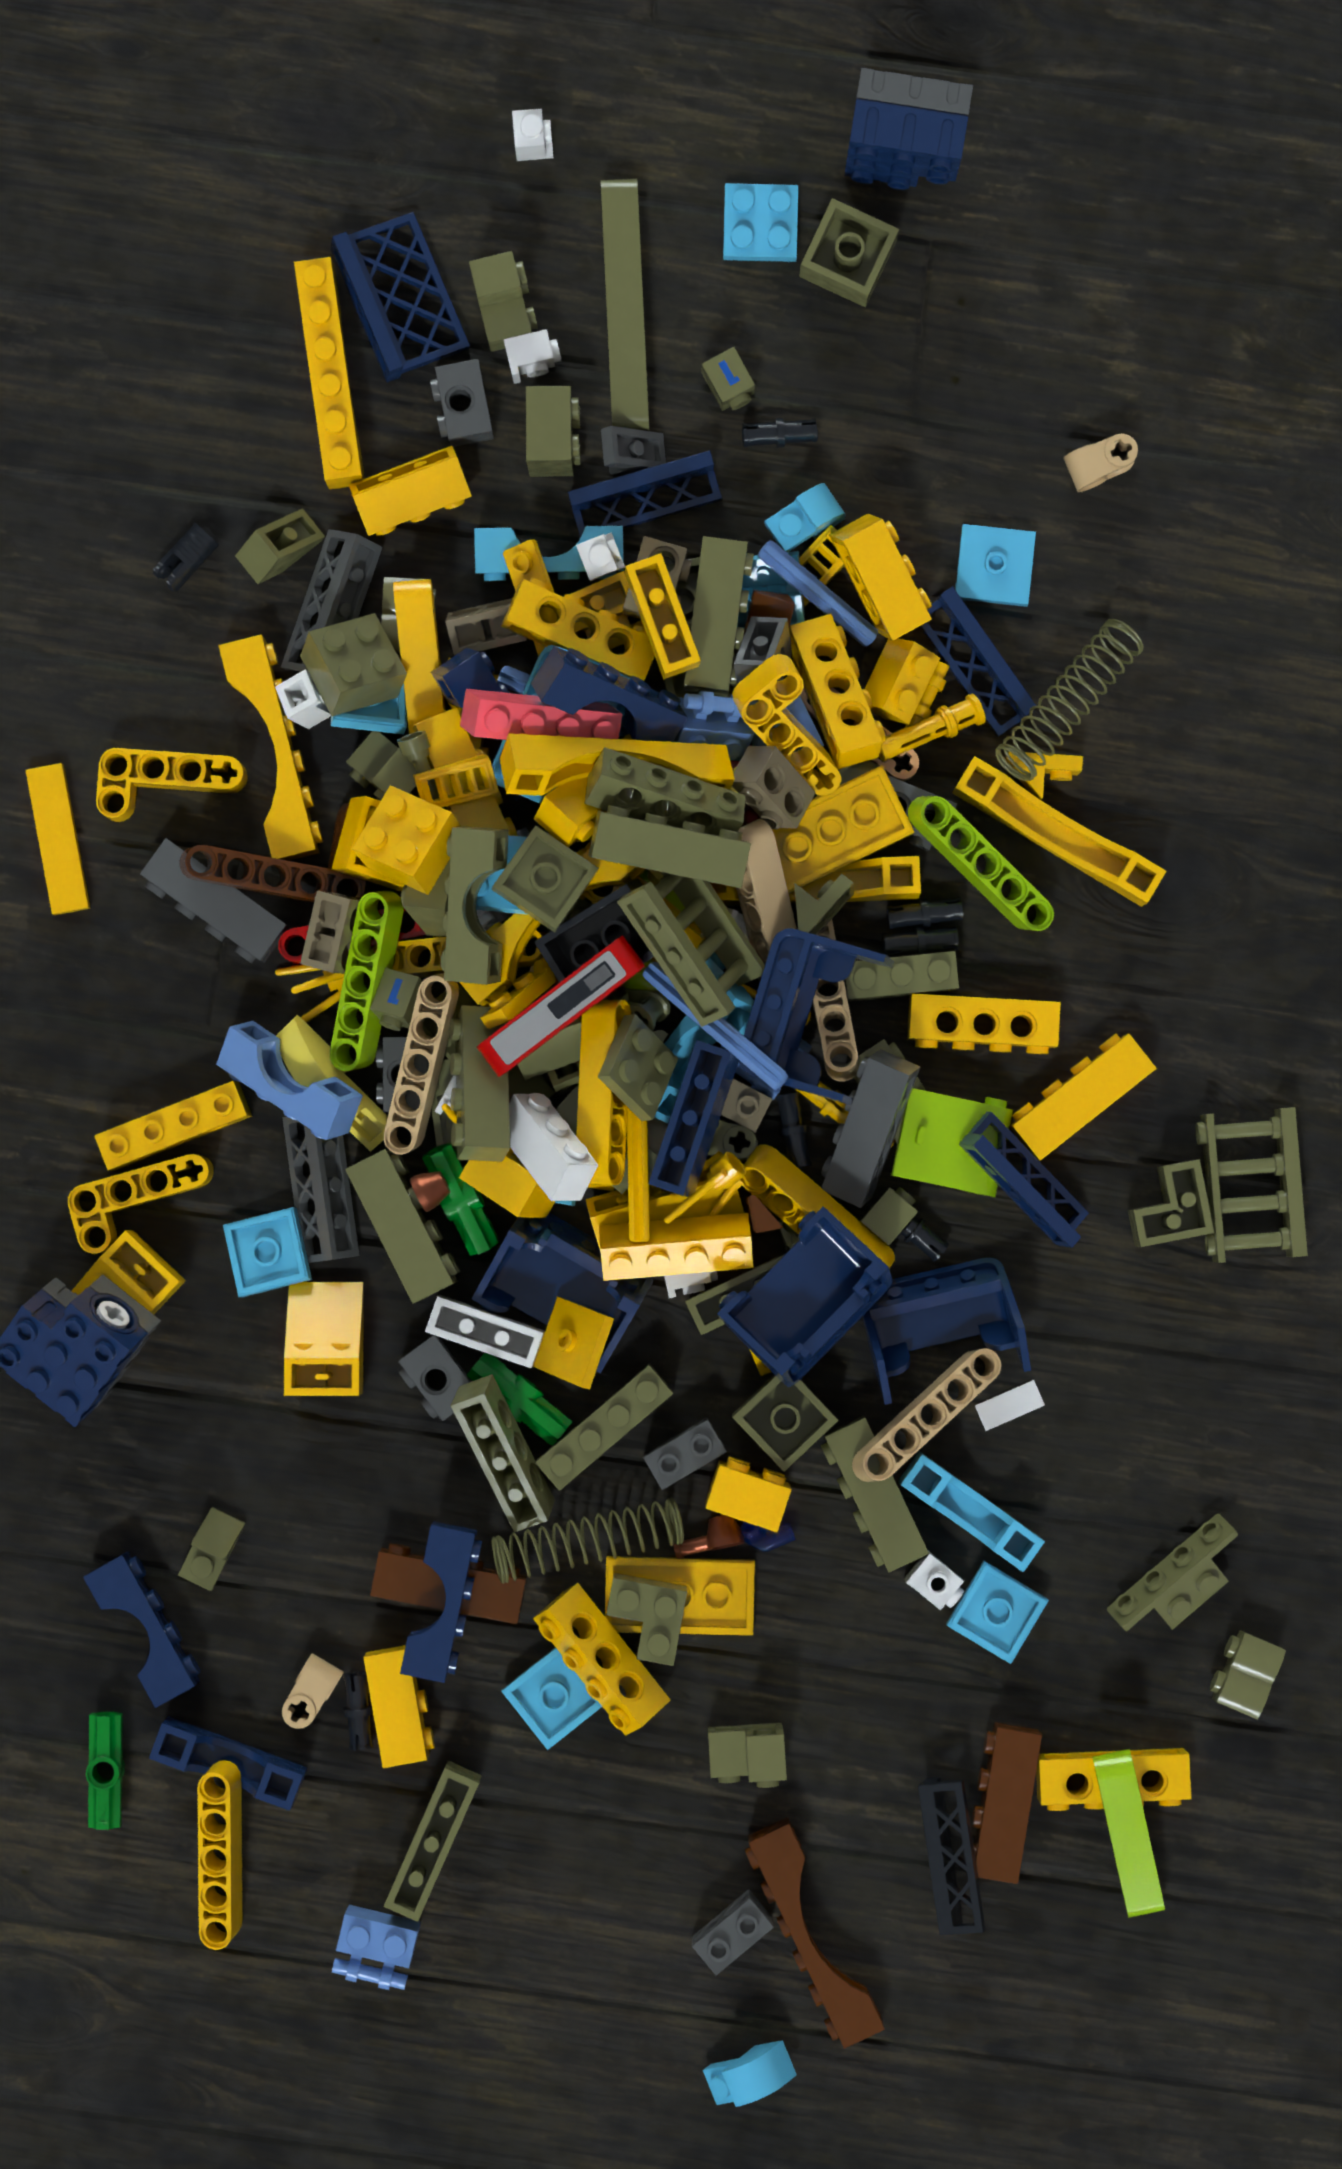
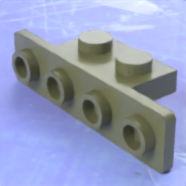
M1220 1514L1214 1515L1159 1564L1148 1571L1130 1589L1120 1595L1107 1608V1611L1125 1631H1128L1154 1608L1173 1630L1229 1582L1211 1559L1238 1536L1237 1531Z

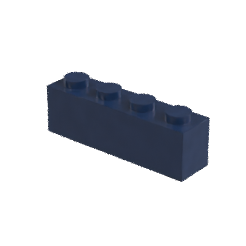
M696 1040L648 1184L689 1197L696 1191L739 1063V1059L728 1050Z

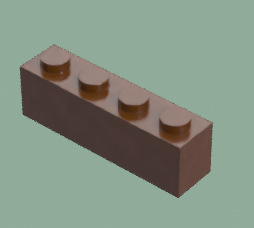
M390 1543L388 1549L381 1548L378 1553L370 1596L444 1610L446 1593L443 1582L439 1575L423 1562L424 1556L410 1553L411 1547ZM479 1560L478 1563L471 1562L468 1577L475 1578L471 1599H463L461 1614L517 1624L520 1617L527 1576L521 1575V1569L515 1567L517 1580L514 1581L510 1566L508 1565L509 1582L503 1584L499 1580L497 1570L483 1567L484 1561Z
M994 1722L993 1732H986L983 1752L989 1754L987 1769H980L977 1789L983 1791L981 1806H974L971 1827L977 1828L973 1846L978 1878L1018 1884L1042 1734L1038 1729Z

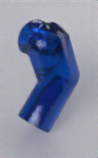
M743 1522L740 1527L744 1541L763 1552L771 1551L796 1540L790 1523L780 1526L778 1532L747 1522Z

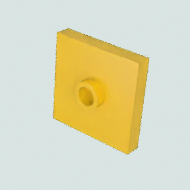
M557 1296L533 1367L590 1390L614 1318Z

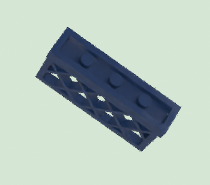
M414 212L349 235L347 232L332 236V254L386 382L400 378L402 373L469 349V342ZM409 225L414 237L410 249L390 240L395 229ZM388 232L386 238L380 236L381 234ZM370 239L382 244L376 261L361 255L356 243ZM416 244L419 248L420 253L414 251ZM386 247L406 255L400 271L380 263ZM410 258L426 265L428 273L424 282L404 274ZM366 265L372 267L370 274L367 270ZM377 270L397 278L390 294L375 288L372 280ZM430 278L435 287L428 284ZM400 281L420 289L414 305L394 297ZM425 291L440 298L442 307L438 316L418 307ZM380 298L387 301L384 308ZM391 303L411 312L404 328L389 322L386 314ZM444 311L449 320L442 318ZM415 314L435 322L428 338L408 330ZM438 325L453 330L458 342L449 346H443L432 341ZM394 332L401 335L398 341ZM405 337L425 345L421 356L408 361L405 360L400 348ZM429 347L435 350L433 352L427 353Z

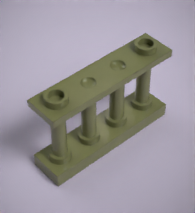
M661 872L664 877L655 886L652 882H649L623 895L617 903L701 1027L729 1015L734 1010L735 1005L726 994L735 983L740 986L762 976L765 964L710 882ZM672 890H674L685 907L676 918L663 900ZM693 921L706 938L697 949L685 933L686 928ZM714 952L727 969L718 980L706 964V961Z
M1295 1107L1274 1109V1117H1270L1269 1121L1214 1125V1113L1200 1115L1201 1122H1196L1195 1126L1196 1140L1198 1145L1203 1144L1207 1198L1214 1233L1205 1235L1207 1256L1212 1255V1262L1224 1263L1226 1262L1225 1251L1279 1246L1281 1250H1286V1257L1308 1256ZM1271 1135L1272 1139L1277 1140L1278 1153L1273 1154L1272 1158L1217 1161V1139ZM1274 1172L1275 1176H1280L1281 1190L1276 1191L1275 1195L1224 1199L1220 1197V1176ZM1277 1209L1278 1213H1283L1284 1227L1279 1228L1278 1232L1228 1236L1223 1234V1213Z

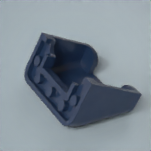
M824 1206L817 1213L811 1211L802 1219L798 1226L801 1229L799 1241L748 1293L746 1291H741L738 1294L735 1291L729 1293L720 1303L719 1308L721 1310L717 1313L718 1317L787 1387L796 1384L883 1296L892 1284L889 1267Z
M549 1212L546 1218H517L481 1280L472 1300L479 1303L484 1310L490 1313L506 1312L512 1305L545 1325H548L557 1296L614 1318L596 1370L601 1374L650 1289L653 1277L603 1281L601 1253L597 1240Z

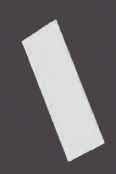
M1032 1380L977 1404L975 1408L985 1431L1038 1409L1045 1404L1035 1381Z

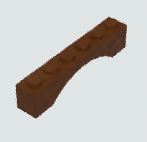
M784 1818L748 1835L750 1847L744 1849L753 1870L760 1867L766 1881L760 1884L769 1904L776 1901L782 1915L776 1917L784 1937L792 1936L797 1946V1949L792 1951L800 1971L808 1970L813 1983L808 1985V1988L816 2006L824 2004L829 2015L828 2018L824 2019V2022L832 2040L834 2041L839 2038L845 2049L885 2030L883 2020L867 1986L849 1978L836 1968L819 1950L807 1929L800 1904V1881L805 1854L789 1818Z

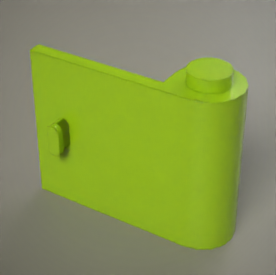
M913 1088L904 1111L891 1175L974 1194L996 1197L998 1184L969 1156L959 1143L987 1111L992 1112L1009 1129L1013 1110L1006 1108L1007 1101L986 1097L985 1103ZM989 1125L981 1135H984L995 1148H998V1132Z

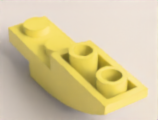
M296 1015L276 1035L280 1039L281 1057L288 1071L296 1082L305 1087H309L317 1081L337 1077L362 1094L363 1097L349 1132L371 1152L384 1140L388 1115L344 1074L346 1071H340L335 1068L330 1059V1046L303 1019Z

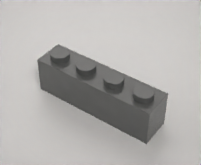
M165 838L140 873V875L148 880L144 886L161 899H163L166 893L178 901L174 908L189 919L193 920L197 915L208 924L204 930L221 942L225 937L231 939L237 944L234 951L250 963H253L256 958L265 963L277 947L281 935L289 930L290 927L234 887L187 878L179 866V860L184 850ZM191 856L190 864L192 869L198 873H203L207 867Z
M879 1049L869 1058L865 1057L862 1060L857 1071V1077L861 1079L857 1091L853 1090L849 1097L853 1098L852 1104L845 1105V1111L849 1112L845 1124L841 1123L833 1138V1143L837 1145L834 1155L827 1158L821 1171V1176L825 1177L822 1189L825 1192L859 1208H862L872 1199L920 1066L882 1049Z

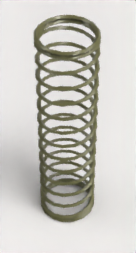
M1117 619L1105 621L1103 626L1100 627L1099 634L1091 638L1090 645L1082 648V655H1077L1073 659V665H1068L1065 668L1064 675L1057 677L1055 685H1051L1047 689V695L1039 698L1038 706L1030 708L1029 716H1024L1021 719L1020 726L1012 729V736L1003 739V744H1000L995 749V755L998 762L1008 773L1022 781L1034 779L1037 775L1034 764L1038 766L1046 765L1043 754L1048 756L1055 754L1052 744L1063 745L1061 734H1072L1070 724H1081L1079 714L1088 715L1090 713L1088 704H1098L1097 694L1105 695L1107 693L1106 684L1113 685L1116 683L1114 674L1125 673L1123 664H1132L1133 656H1138L1143 651L1142 640L1133 628ZM1108 627L1119 629L1130 636L1136 642L1138 651L1128 649L1119 640L1115 639L1109 632ZM1100 637L1104 647L1093 644L1094 640ZM1103 638H1106L1118 651L1128 655L1130 661H1124L1116 656L1107 647ZM1091 647L1095 657L1085 655V650ZM1094 648L1101 649L1111 655L1120 664L1122 670L1116 671L1110 668L1101 660ZM1079 658H1083L1086 667L1076 665V661ZM1086 658L1102 665L1111 674L1113 681H1107L1095 673L1089 666ZM1074 668L1078 678L1067 675L1068 670ZM1077 668L1093 675L1102 684L1104 691H1098L1090 686L1081 677ZM1065 678L1069 688L1058 685L1059 680ZM1068 678L1084 685L1094 695L1096 701H1089L1080 695L1071 685ZM1056 688L1061 699L1051 696L1050 691ZM1060 689H1064L1076 696L1085 705L1087 711L1082 712L1071 705ZM1048 698L1052 709L1041 706L1042 700ZM1051 699L1067 706L1076 715L1078 722H1073L1061 714ZM1039 708L1044 720L1032 716L1033 711ZM1042 709L1059 717L1067 725L1069 732H1064L1052 724ZM1030 719L1035 730L1023 726L1024 721ZM1034 720H1038L1051 728L1058 735L1060 742H1055L1043 734ZM1021 729L1026 740L1015 737V731ZM1025 730L1043 739L1049 745L1052 752L1048 753L1039 748L1028 737ZM1009 739H1013L1016 747L1006 744ZM1016 740L1035 750L1043 762L1038 763L1030 758L1020 748ZM1001 749H1004L1007 758L1018 770L1013 768L1005 760V758L1002 756ZM1008 751L1024 762L1030 773L1022 769L1011 758Z
M672 1497L670 1499L667 1498L664 1512L659 1502L654 1501L651 1505V1516L648 1509L643 1504H640L637 1508V1519L633 1511L626 1507L623 1511V1523L614 1510H611L609 1514L608 1524L605 1518L597 1513L594 1528L590 1520L583 1516L580 1523V1532L574 1521L568 1520L566 1536L558 1523H554L552 1527V1540L546 1528L540 1526L538 1530V1545L533 1533L529 1529H526L524 1532L523 1546L517 1534L511 1533L509 1537V1550L501 1536H493L491 1541L499 1580L503 1584L509 1582L506 1556L513 1580H517L513 1556V1536L521 1551L527 1576L531 1577L527 1550V1533L534 1544L541 1572L545 1575L541 1545L542 1530L548 1540L556 1571L559 1572L560 1567L555 1538L556 1526L564 1541L570 1567L573 1569L570 1523L578 1537L584 1563L588 1565L584 1540V1520L587 1522L592 1533L598 1559L602 1562L598 1536V1517H600L604 1524L613 1558L616 1559L617 1554L612 1532L613 1514L621 1528L627 1555L630 1556L631 1550L626 1528L627 1511L633 1519L638 1533L640 1548L644 1553L645 1546L640 1524L641 1508H643L650 1523L655 1548L659 1549L654 1521L655 1504L658 1506L665 1522L669 1544L671 1546L674 1543L677 1545L679 1543L683 1544L684 1531L677 1502Z

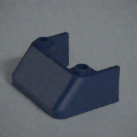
M793 928L784 929L777 933L772 941L744 1036L786 1071L788 1079L783 1084L784 1086L851 1105L853 1098L818 1087L822 1073L819 1061L808 1053L798 1051L819 979L832 983L846 980L853 971L856 958L888 968H893L894 961L881 953ZM739 1060L740 1066L745 1072L758 1077Z
M981 1258L892 1279V1284L888 1290L862 1316L885 1405L892 1403L887 1377L899 1375L909 1368L911 1363L909 1351L980 1335L983 1344L987 1348L996 1351L1016 1347L1023 1371H1031L1025 1327L1004 1266L999 1260L994 1258Z

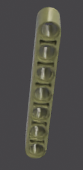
M637 178L601 180L612 426L648 431L649 412Z

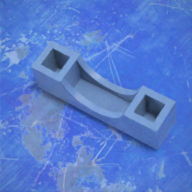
M254 1021L229 1027L216 1065L228 1072L230 1078L250 1087L259 1098L270 1101L283 1110L285 1116L299 1121L308 1127L314 1136L320 1139L329 1140L349 1133L363 1097L362 1094L337 1077L314 1082L309 1087L299 1084L290 1076L283 1064L280 1052V1039Z

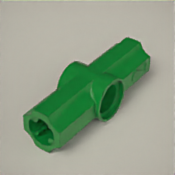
M452 1143L441 1144L423 1154L422 1159L428 1171H440L448 1184L450 1193L440 1205L448 1220L454 1222L470 1256L479 1255L498 1244L499 1238L483 1208L485 1203L481 1192L459 1178L464 1167L461 1160H458L457 1152Z
M484 1353L466 1376L475 1381L493 1374L515 1420L519 1423H525L535 1434L553 1446L573 1421L544 1398V1393L527 1378L519 1373L516 1375L496 1356Z
M123 1713L89 1714V1765L86 1769V1778L89 1783L88 1828L96 1830L122 1827V1778L125 1772V1762L123 1759ZM99 1762H108L112 1765L114 1769L113 1778L106 1779L100 1776L97 1770Z

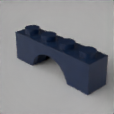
M553 646L531 682L541 702L572 715L584 706L597 701H613L622 704L625 707L623 724L634 740L673 742L688 719L679 705L681 700L673 693L664 689L661 692H657L636 676H631L630 679L623 677L615 668L604 662L596 665L590 662L584 654L572 648L567 652Z
M470 648L464 649L431 671L449 704L463 708L466 689L510 693L502 683L498 684L492 674L495 668L489 657L484 652L480 653ZM497 739L494 753L490 759L491 765L497 755L502 739ZM499 786L503 795L517 801L523 797L518 794H506V790Z
M435 1521L431 1524L423 1562L430 1566L443 1582L446 1593L445 1607L440 1618L432 1625L410 1632L407 1637L400 1674L445 1683L448 1673L455 1675L459 1652L453 1651L455 1637H463L467 1615L460 1614L463 1599H471L475 1578L468 1577L471 1562L478 1563L482 1547V1541L476 1540L478 1530Z
M129 1551L88 1573L83 1578L101 1610L120 1609L127 1611L137 1617L146 1628L150 1641V1652L145 1666L137 1676L154 1707L157 1708L194 1687L200 1681L197 1676L200 1674V1669L191 1654L185 1655L179 1642L182 1641V1636L173 1621L168 1623L161 1611L164 1608V1603L160 1595L154 1588L151 1590L148 1588L143 1578L146 1576L143 1564L137 1556L131 1557Z
M170 1716L162 1722L149 1756L151 1760L178 1770L203 1774L218 1761H230L240 1770L241 1788L248 1791L256 1799L288 1811L295 1804L308 1769L305 1766Z

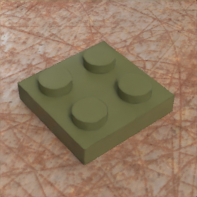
M535 825L492 886V890L553 932H556L599 868Z
M636 1014L624 1015L598 1078L641 1121L653 1120L678 1058Z

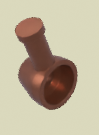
M440 1171L422 1173L410 1178L411 1186L426 1212L438 1206L450 1193L448 1184Z
M722 1515L709 1519L706 1536L684 1540L683 1544L679 1543L677 1545L674 1543L673 1545L677 1559H681L685 1555L733 1547L743 1544L745 1541L742 1530L736 1520Z

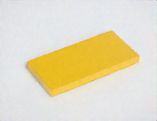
M883 765L840 785L830 795H819L813 798L797 828L772 829L788 894L795 891V883L802 888L915 833Z
M606 1556L605 1617L617 1633H641L643 1622L606 1615L614 1573L687 1586L680 1634L753 1635L755 1559H677L617 1556L614 1559L613 1556Z

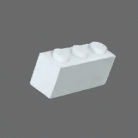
M513 1094L509 1103L510 1148L550 1201H581L598 1167V1163L544 1094Z
M442 1295L436 1298L425 1330L427 1333L528 1368H532L545 1333L544 1330Z

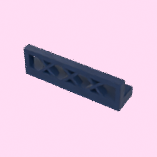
M710 450L568 492L580 538L585 529L580 511L596 507L607 513L601 526H623V529L722 500ZM707 474L712 494L696 497L685 491L692 478ZM684 481L681 488L674 485L675 483ZM666 486L678 494L672 505L662 508L650 500L656 489ZM649 491L646 498L638 495ZM682 496L689 499L688 501L679 503ZM632 497L643 503L636 516L626 518L615 512L621 499ZM614 501L611 508L603 505ZM647 506L654 509L653 511L644 513ZM612 516L619 520L609 523Z
M952 586L943 592L937 601L931 604L932 608L928 609L931 615L941 607L951 620L949 632L933 631L928 622L921 625L920 628L945 664L949 666L950 671L967 695L973 693L977 696L983 707L986 722L998 738L1020 723L1024 716H1029L1030 708L1036 706V704ZM954 625L961 635L953 634ZM939 638L947 639L946 648ZM952 640L967 642L972 650L969 663L954 661L949 653ZM975 655L982 665L974 664ZM960 668L968 669L967 678ZM973 670L988 672L993 679L991 693L976 691L971 685ZM996 685L1003 695L995 694ZM981 698L989 699L988 708ZM994 700L1009 702L1017 715L1000 726L992 715Z
M987 1111L960 1141L959 1145L1056 1245L1072 1248L1081 1238L1075 1229L1089 1212L992 1112ZM989 1125L998 1132V1148H995L984 1135H981ZM1006 1142H1007L1012 1148H1006ZM1017 1152L1022 1157V1174L1006 1159V1153ZM1031 1178H1042L1046 1182L1047 1199H1044L1031 1185ZM1055 1193L1060 1197L1059 1199H1055ZM1056 1203H1066L1075 1212L1068 1221L1055 1210Z

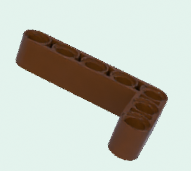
M350 802L343 804L337 813L328 868L208 845H197L186 849L179 860L182 873L192 880L315 902L317 891L337 893V885L341 880H345L351 885V897L358 899L363 897L366 880L331 870ZM195 852L202 853L207 859V868L203 873H198L191 867L190 859ZM232 859L240 861L244 867L243 876L239 880L231 878L227 872L228 863ZM268 866L275 867L280 873V881L275 887L268 885L264 879V872ZM305 873L311 874L316 880V888L310 894L305 892L300 885L301 877Z

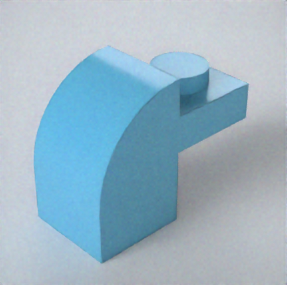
M821 483L797 496L794 502L765 520L764 524L777 544L788 553L810 537H813L814 540L818 538L830 524L834 527L845 520L846 514L826 484Z
M783 2040L755 2045L738 2059L712 2063L703 2070L716 2105L734 2102L735 2107L752 2103L772 2094L797 2075Z

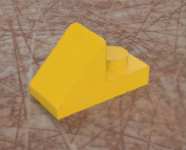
M1008 752L1022 769L1030 773L1024 762L1011 752ZM1025 752L1038 763L1043 762L1037 753ZM1043 754L1046 765L1038 766L1034 764L1037 770V775L1031 781L1019 779V781L1032 795L1042 800L1045 773L1050 774L1051 780L1071 781L1072 775L1078 776L1082 771L1083 756L1059 754L1048 756ZM1005 756V760H1006L1013 768H1015L1016 770H1018V769L1009 761V759L1007 758V756Z

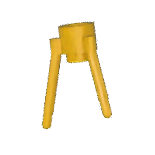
M296 965L276 969L275 974L282 976L320 969L306 965ZM323 971L324 976L291 988L293 994L326 983L330 992L338 989V992L300 1017L307 1023L340 1000L344 974Z
M720 1151L706 1160L702 1171L710 1169L706 1174L708 1181L664 1218V1222L667 1224L672 1222L713 1187L720 1191L724 1188L727 1189L709 1214V1216L719 1215L736 1190L745 1184L743 1177L746 1175V1169L742 1162L733 1153L726 1152L722 1154Z

